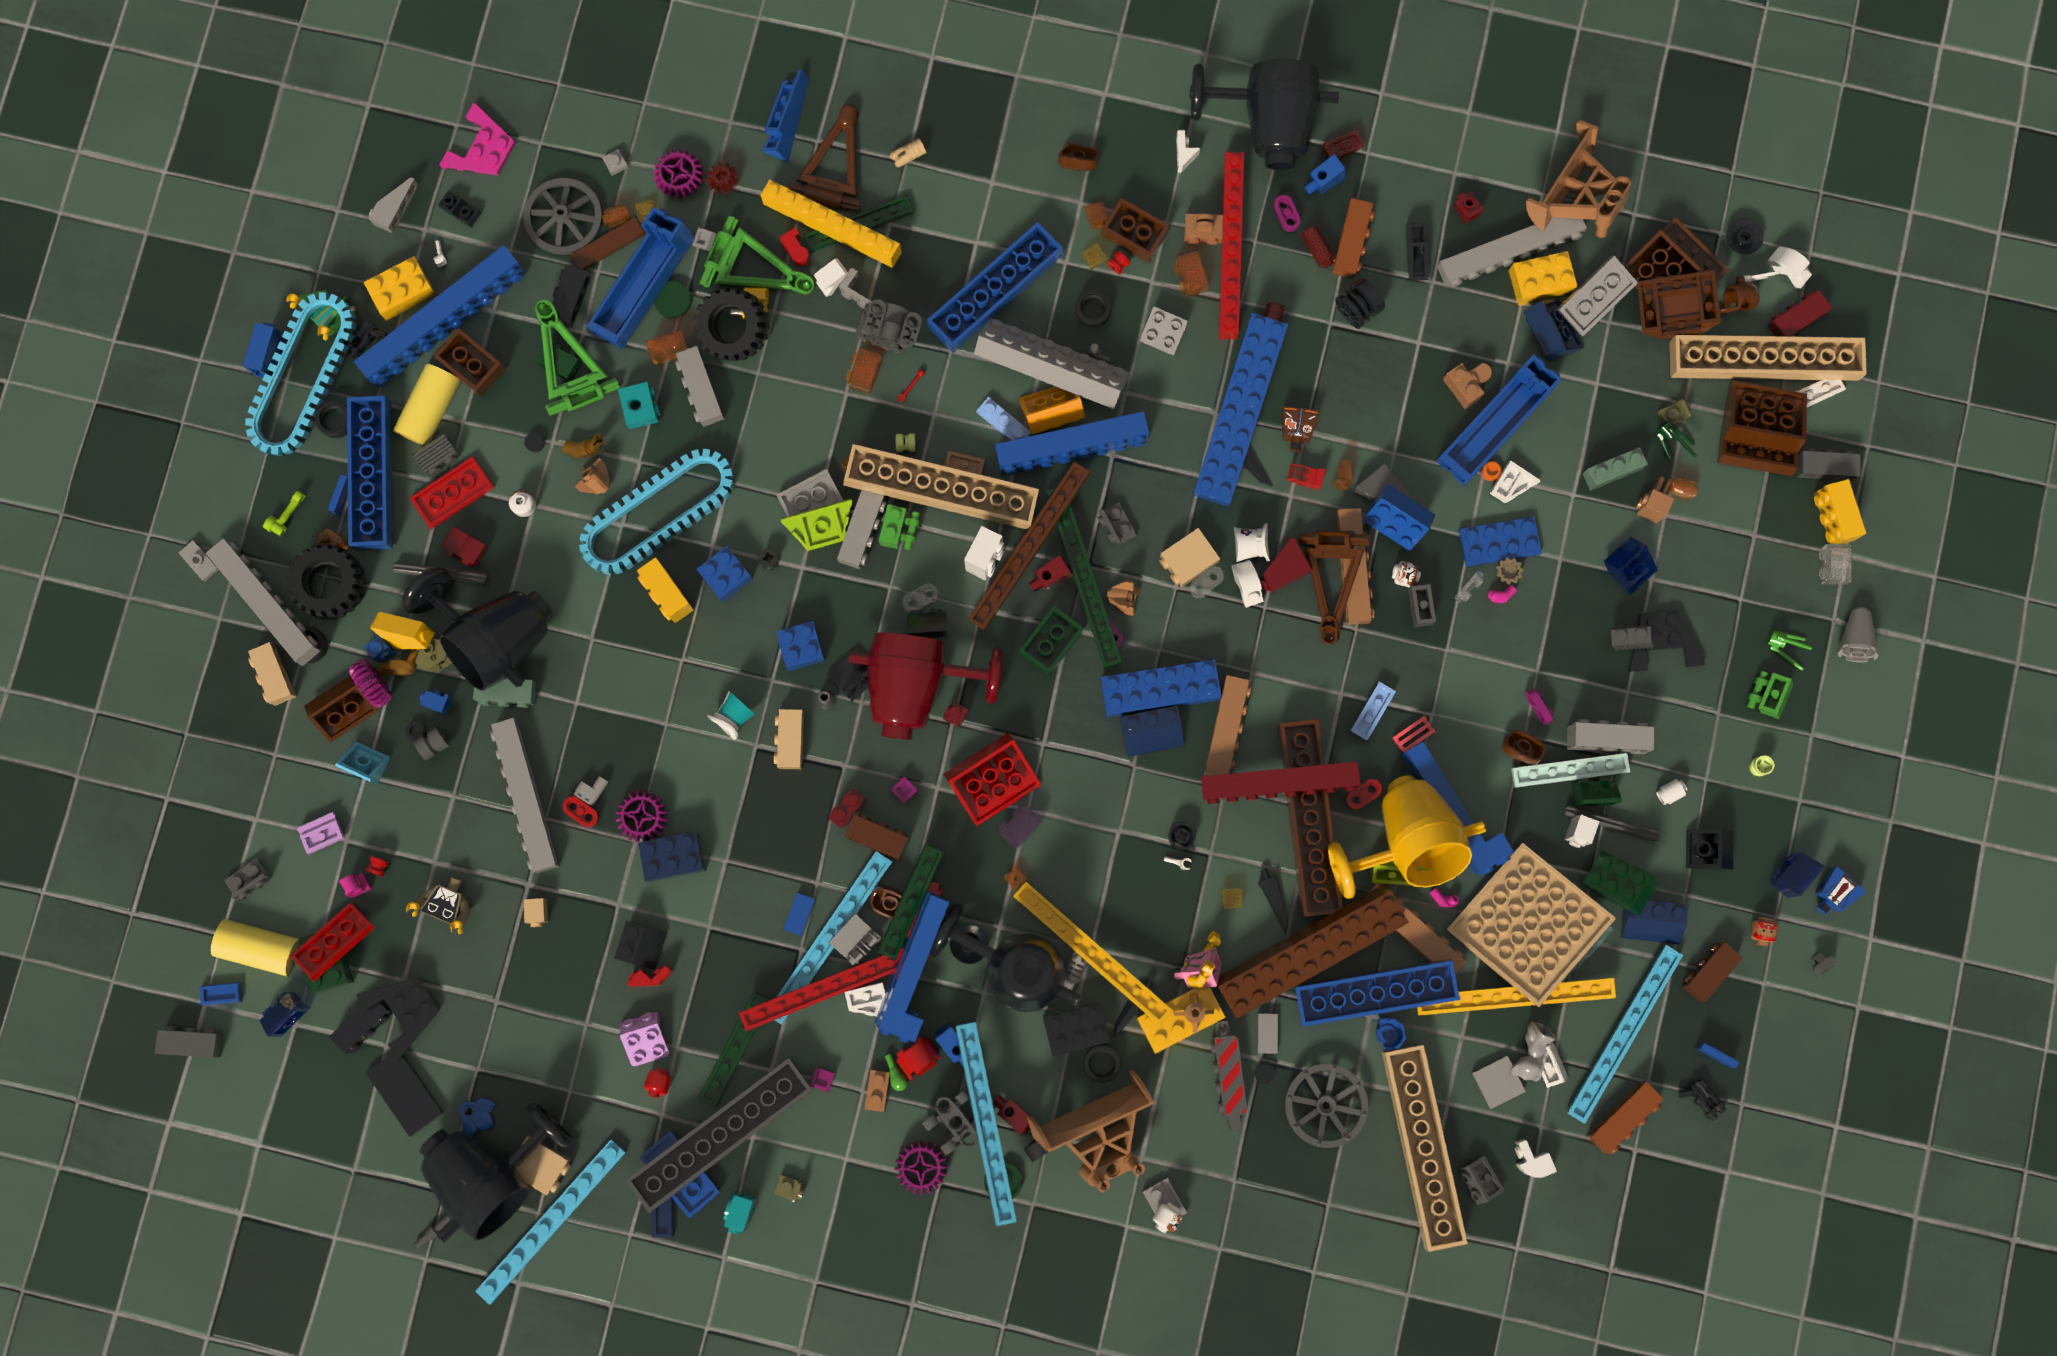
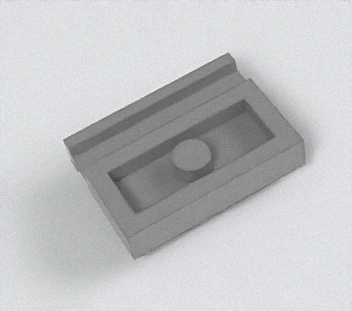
M1168 1178L1142 1191L1154 1213H1156L1161 1204L1170 1202L1182 1210L1180 1212L1182 1215L1187 1214Z

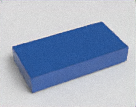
M341 475L339 477L328 506V511L338 516L341 514L348 495L347 476Z
M796 893L783 929L802 936L816 899Z
M241 982L200 986L201 1006L242 1002Z
M1700 1042L1695 1048L1730 1068H1737L1739 1064L1735 1058L1707 1043Z

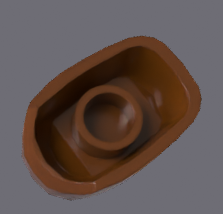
M1068 143L1060 151L1058 162L1062 168H1070L1075 171H1091L1097 166L1099 150L1086 145Z
M1519 729L1506 735L1502 742V749L1505 754L1526 764L1537 765L1546 752V746L1543 742Z
M876 886L870 897L872 909L878 914L892 919L903 893L890 886Z

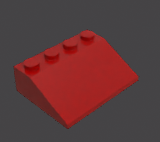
M1006 733L943 774L976 827L1041 786L1009 733Z

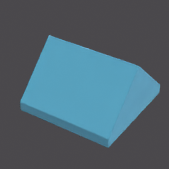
M356 741L336 762L335 766L369 782L378 784L390 761V757Z

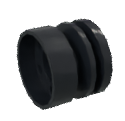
M1360 278L1350 287L1351 291L1345 290L1342 295H1338L1335 299L1336 306L1342 316L1356 329H1360L1365 323H1368L1370 316L1376 317L1385 309L1384 300L1378 290L1364 278Z

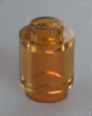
M618 204L603 210L604 215H601L605 226L609 225L610 228L627 222V219L631 218L625 204Z
M1673 478L1668 493H1671L1674 497L1690 501L1691 498L1695 499L1699 488L1696 487L1694 482Z

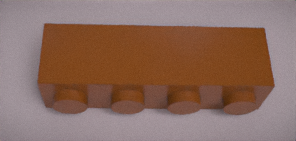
M1351 198L1332 274L1354 279L1355 274L1360 273L1362 262H1359L1360 256H1364L1366 245H1363L1364 239H1368L1371 229L1367 226L1368 222L1373 220L1375 210H1372L1373 203Z
M1641 1081L1587 1137L1604 1154H1613L1620 1148L1619 1143L1623 1139L1627 1140L1633 1135L1634 1132L1632 1130L1637 1125L1641 1126L1647 1121L1648 1118L1646 1116L1651 1111L1654 1113L1661 1107V1102L1664 1099L1648 1082Z

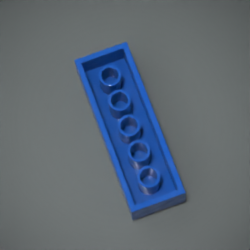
M1215 660L1101 677L1100 679L1106 718L1153 711L1172 706L1180 707L1219 701L1221 699Z

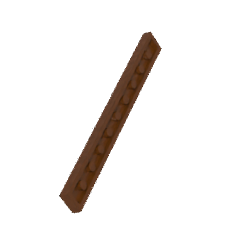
M1075 462L1072 464L968 618L971 623L984 631L986 630L1091 474L1090 471Z

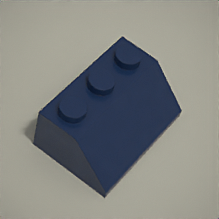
M1560 298L1542 300L1524 311L1526 321L1531 326L1534 337L1540 343L1543 349L1542 353L1548 361L1559 360L1584 348L1576 330L1557 310L1562 304Z
M1178 706L1120 717L1127 757L1184 746Z
M1648 900L1640 915L1623 908L1621 938L1680 944L1687 925L1688 904Z

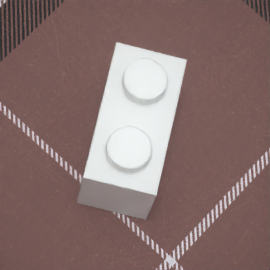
M1583 815L1573 817L1565 840L1570 841L1569 845L1577 848L1592 844L1599 821Z

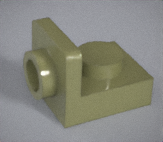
M1684 399L1658 411L1663 423L1670 420L1674 425L1686 421L1691 416L1690 406L1688 403H1685Z
M781 1174L774 1194L790 1199L792 1202H797L798 1199L803 1197L805 1188L802 1186L804 1182Z

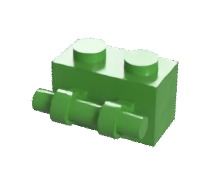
M888 504L879 537L880 545L899 549L900 541L905 542L903 548L911 550L912 543L915 542L916 538L914 537L916 527L919 526L920 522L918 520L920 513L912 512L911 518H907L906 508ZM905 525L909 526L907 535L903 534Z
M1761 671L1759 677L1755 679L1754 683L1756 685L1753 692L1748 696L1749 702L1747 707L1754 709L1756 703H1760V713L1780 719L1794 683L1791 678L1773 673L1770 681L1766 680L1768 673ZM1767 687L1764 696H1760L1762 688Z

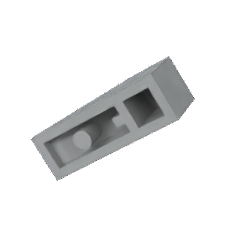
M410 177L379 200L369 213L368 219L373 225L394 234L419 186L417 182Z

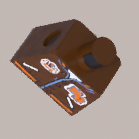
M1283 406L1281 411L1282 439L1284 441H1291L1290 451L1301 452L1302 443L1308 444L1310 442L1319 410Z

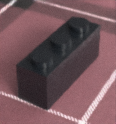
M566 264L565 269H562L560 272V283L554 289L552 304L561 322L565 326L573 328L591 276L586 270Z
M383 1000L366 1010L361 1004L329 1038L344 1054L355 1053L361 1048L362 1045L360 1043L364 1039L371 1038L376 1033L375 1029L390 1019L389 1015L392 1011Z

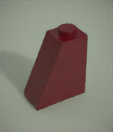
M1294 537L1287 542L1261 577V586L1269 594L1305 577L1312 571Z

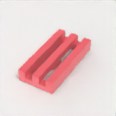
M1425 716L1393 737V740L1403 753L1436 732ZM1420 723H1424V726L1402 741H1399L1398 738ZM1426 728L1428 729L1429 732H1427L1419 739H1417L1416 741H1414L1413 743L1404 748V743H1406L1407 741L1421 733Z

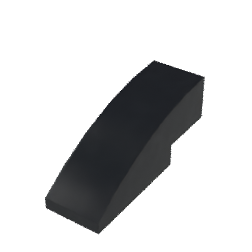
M1427 223L1406 224L1409 281L1428 280Z

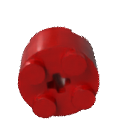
M921 1036L913 1042L914 1046L909 1049L904 1048L897 1054L899 1057L897 1063L910 1081L914 1080L912 1076L917 1074L920 1077L937 1064L935 1062L937 1058L939 1060L942 1059L941 1054L929 1038L924 1039Z

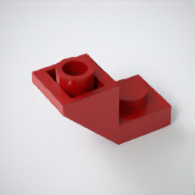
M660 966L653 973L654 978L650 977L644 970H635L628 977L630 981L627 985L629 987L660 986L673 970L669 966Z

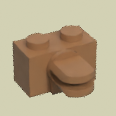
M1210 213L1185 214L1184 241L1190 244L1207 242V244L1215 245L1221 243L1223 215H1212Z
M1461 363L1448 372L1443 381L1463 408L1467 409L1483 396L1484 392L1480 386L1489 380L1492 370L1487 364L1481 363L1468 371Z
M1663 476L1657 479L1653 490L1645 493L1643 498L1640 497L1636 508H1638L1636 515L1656 524L1667 516L1674 501V498L1666 495L1672 480L1667 479L1663 484L1665 478Z

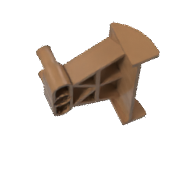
M1578 120L1576 129L1581 143L1543 202L1540 203L1528 198L1526 209L1531 220L1541 231L1546 229L1552 218L1595 220L1597 226L1596 236L1604 238L1608 234V227L1611 226L1618 213L1625 206L1630 193L1631 180L1625 176L1615 179L1592 156L1596 148L1599 127ZM1584 167L1592 174L1587 183L1577 180ZM1569 192L1578 196L1573 204H1562ZM1606 194L1598 205L1594 196Z
M1133 1070L1128 1071L1131 1080L1130 1085L1039 1126L1032 1116L1027 1117L1032 1137L1048 1153L1067 1145L1084 1163L1079 1170L1080 1176L1089 1185L1096 1186L1100 1192H1105L1104 1189L1107 1191L1110 1187L1109 1180L1131 1170L1136 1176H1140L1138 1172L1142 1175L1145 1171V1166L1138 1161V1156L1131 1150L1136 1112L1154 1104L1146 1086ZM1122 1119L1121 1123L1104 1130L1103 1127ZM1095 1132V1135L1083 1141H1080L1074 1145L1070 1143L1087 1134ZM1105 1144L1114 1148L1113 1150L1105 1154H1102L1105 1148Z

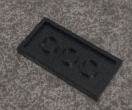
M392 1053L365 1072L409 1137L443 1114V1111L404 1055L397 1060Z

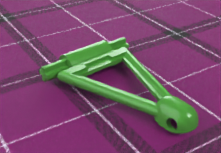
M728 216L723 230L718 232L704 266L706 269L700 280L701 285L710 288L717 272L719 274L715 284L789 289L804 295L810 294L814 290V281L810 276L793 270L741 227L738 228L735 237H733L732 235L739 220L732 216ZM745 242L787 276V280L730 276L743 243Z
M548 300L537 302L535 312L541 324L549 400L559 396L562 397L561 400L545 406L549 416L564 410L570 412L603 399V395L620 389L616 378L601 384L597 383V381L609 376L561 322L554 305ZM551 327H554L593 373L557 386Z

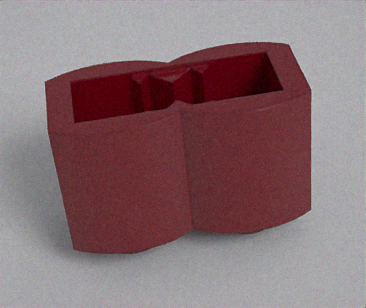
M452 527L441 545L446 549L444 553L453 558L456 555L461 557L460 562L469 567L472 564L477 567L489 548L455 527Z
M855 789L850 790L843 797L841 804L831 811L829 820L840 829L847 827L853 815L864 807L866 799Z

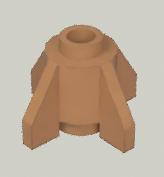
M598 458L592 464L595 468L590 466L586 470L583 468L580 470L583 473L581 476L583 481L580 479L574 485L580 492L603 494L609 489L610 479L606 464Z
M1126 580L1109 588L1107 599L1110 604L1116 606L1126 615L1134 616V604L1141 588L1134 587V581Z
M1190 993L1191 1003L1185 1007L1184 1012H1174V1016H1185L1186 1020L1192 1023L1193 1033H1197L1198 1023L1204 1019L1205 1014H1214V1010H1204L1201 1004L1196 1003L1195 993ZM1193 1009L1199 1012L1196 1017H1193L1191 1014Z

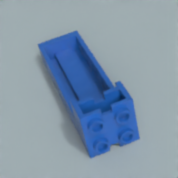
M652 207L641 224L647 235L586 326L594 335L609 341L622 350L695 239L690 233L691 230L684 225V220L677 216L675 218L669 217L670 214L662 208L658 210Z
M1533 354L1436 461L1446 471L1449 470L1454 475L1453 477L1463 486L1476 475L1561 382L1562 379L1559 373L1554 369L1549 371L1544 366L1546 363L1542 358L1536 357Z
M1424 742L1419 743L1401 755L1413 777L1417 780H1424L1434 787L1459 817L1463 826L1474 824ZM1502 832L1484 841L1481 834L1468 837L1472 852V858L1468 866L1473 875L1489 873L1495 869L1493 865L1504 864L1511 859L1510 855L1514 853Z
M930 891L925 893L874 1021L880 1033L886 1036L894 1034L898 1036L900 1041L905 1043L916 1041L924 1021L918 1018L919 1013L907 1008L949 904L945 897Z

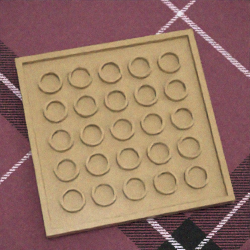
M1522 843L1511 855V859L1503 864L1447 928V932L1537 1007H1540L1616 918Z

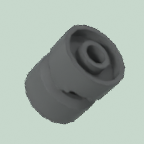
M437 725L429 729L427 735L421 734L413 739L414 746L426 761L435 756L436 751L441 752L450 746L446 736Z

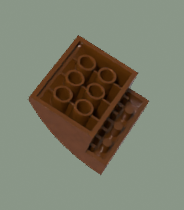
M1676 217L1663 230H1660L1624 266L1636 281L1715 270L1717 282L1729 271Z
M1732 380L1723 414L1718 463L1793 477L1798 469V452L1806 441L1807 394Z

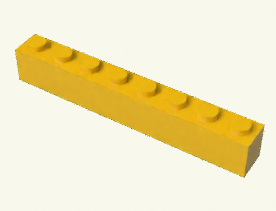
M772 180L768 181L761 193L764 205L891 268L894 267L902 253L900 243Z

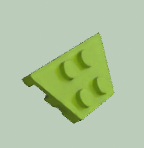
M847 499L780 518V521L807 551L844 541L852 500Z

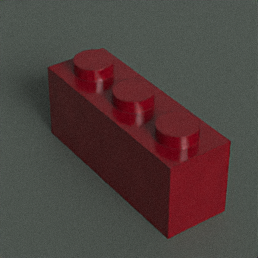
M1819 290L1814 294L1809 292L1801 298L1802 302L1799 304L1794 302L1786 308L1787 312L1784 314L1779 312L1771 318L1773 321L1768 327L1777 337H1792L1832 309L1831 305Z

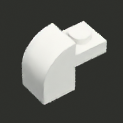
M1779 246L1768 260L1775 272L1779 271L1780 274L1788 275L1795 288L1801 289L1812 275L1807 268L1809 261L1802 254L1791 248Z
M1246 560L1232 565L1235 582L1240 588L1244 606L1249 607L1264 602L1260 580L1251 561Z
M1521 1139L1515 1142L1517 1146L1515 1148L1516 1154L1519 1159L1522 1158L1523 1160L1516 1163V1165L1524 1174L1540 1178L1557 1172L1548 1152H1542L1533 1156L1527 1140Z

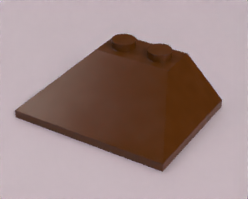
M1715 270L1637 281L1642 334L1660 339H1669L1675 335L1703 334L1721 323Z

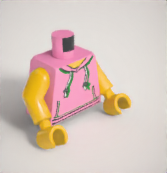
M1215 931L1209 934L1207 940L1210 943L1206 945L1202 952L1187 956L1184 966L1174 969L1175 979H1184L1189 988L1215 987L1218 984L1222 962L1216 947L1220 945L1221 940L1220 935Z

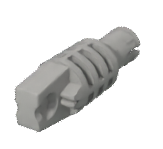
M1076 952L1070 958L1065 969L1066 978L1063 986L1071 990L1075 983L1080 981L1087 962Z

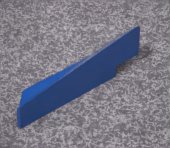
M802 70L797 71V76L793 80H785L781 84L764 129L770 136L762 151L785 162H788L809 82L808 76Z

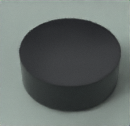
M530 433L526 436L524 444L530 452L537 453L544 448L545 442L540 434Z
M416 721L411 722L406 728V735L411 740L427 733L426 727Z
M1260 1064L1255 1069V1078L1260 1083L1268 1084L1275 1077L1274 1069L1268 1064Z

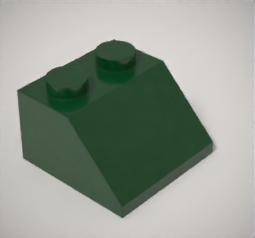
M1609 777L1597 778V781L1590 782V778L1578 779V782L1572 784L1575 807L1610 806L1622 802L1616 781H1609Z

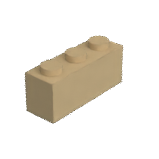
M268 642L248 651L250 655L248 658L249 663L256 670L257 675H255L258 684L263 687L264 692H262V695L267 703L269 702V704L276 706L297 697L275 644Z
M779 709V714L775 715V726H778V733H775L774 743L778 745L777 753H774V764H777L779 769H802L803 710Z

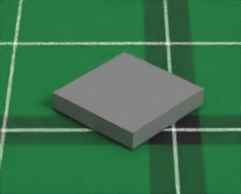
M1508 1056L1472 1072L1489 1109L1526 1092L1519 1077L1511 1074L1513 1065Z

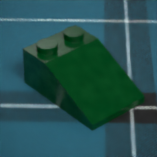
M314 934L300 938L301 946ZM346 954L315 982L304 972L309 994H319L354 983Z

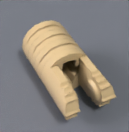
M918 138L890 153V157L895 160L894 164L899 168L926 154V151Z

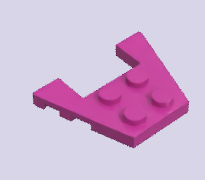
M473 103L466 115V119L481 126L478 135L465 158L447 150L440 166L444 169L453 168L459 171L469 170L475 173L499 175L516 143L481 108Z

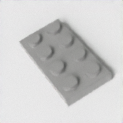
M1612 255L1557 310L1580 336H1584L1638 282L1619 260Z

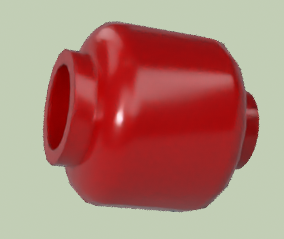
M655 1067L654 1070L648 1072L643 1085L644 1089L648 1091V1096L659 1098V1095L665 1096L668 1093L672 1083L669 1071Z

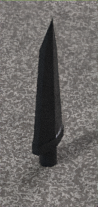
M1248 448L1243 466L1260 483L1272 486Z
M1264 869L1260 871L1263 881L1258 882L1286 934L1288 919L1277 876L1270 877L1268 870Z
M1147 979L1143 985L1150 989L1154 983ZM1129 999L1115 1024L1114 1039L1140 1010Z

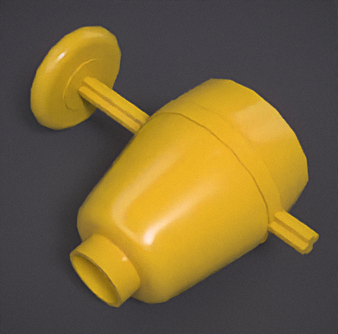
M1413 776L1399 777L1389 784L1388 793L1382 802V814L1389 850L1348 862L1341 845L1337 842L1331 843L1328 846V854L1337 885L1345 898H1353L1356 889L1352 873L1390 861H1394L1395 866H1397L1406 882L1415 887H1431L1443 884L1458 876L1470 864L1472 852L1468 837L1486 832L1484 823L1480 821L1463 826L1459 817L1439 792L1428 782L1417 780ZM1416 867L1428 868L1433 870H1418L1416 869Z

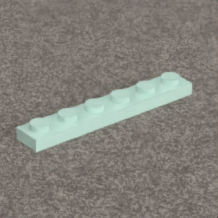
M1624 753L1512 768L1511 771L1514 788L1624 774L1630 772L1628 755Z

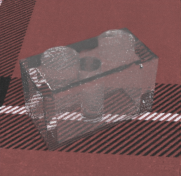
M1827 544L1823 546L1819 553V558L1822 560V568L1819 571L1822 585L1845 586L1851 583V545Z

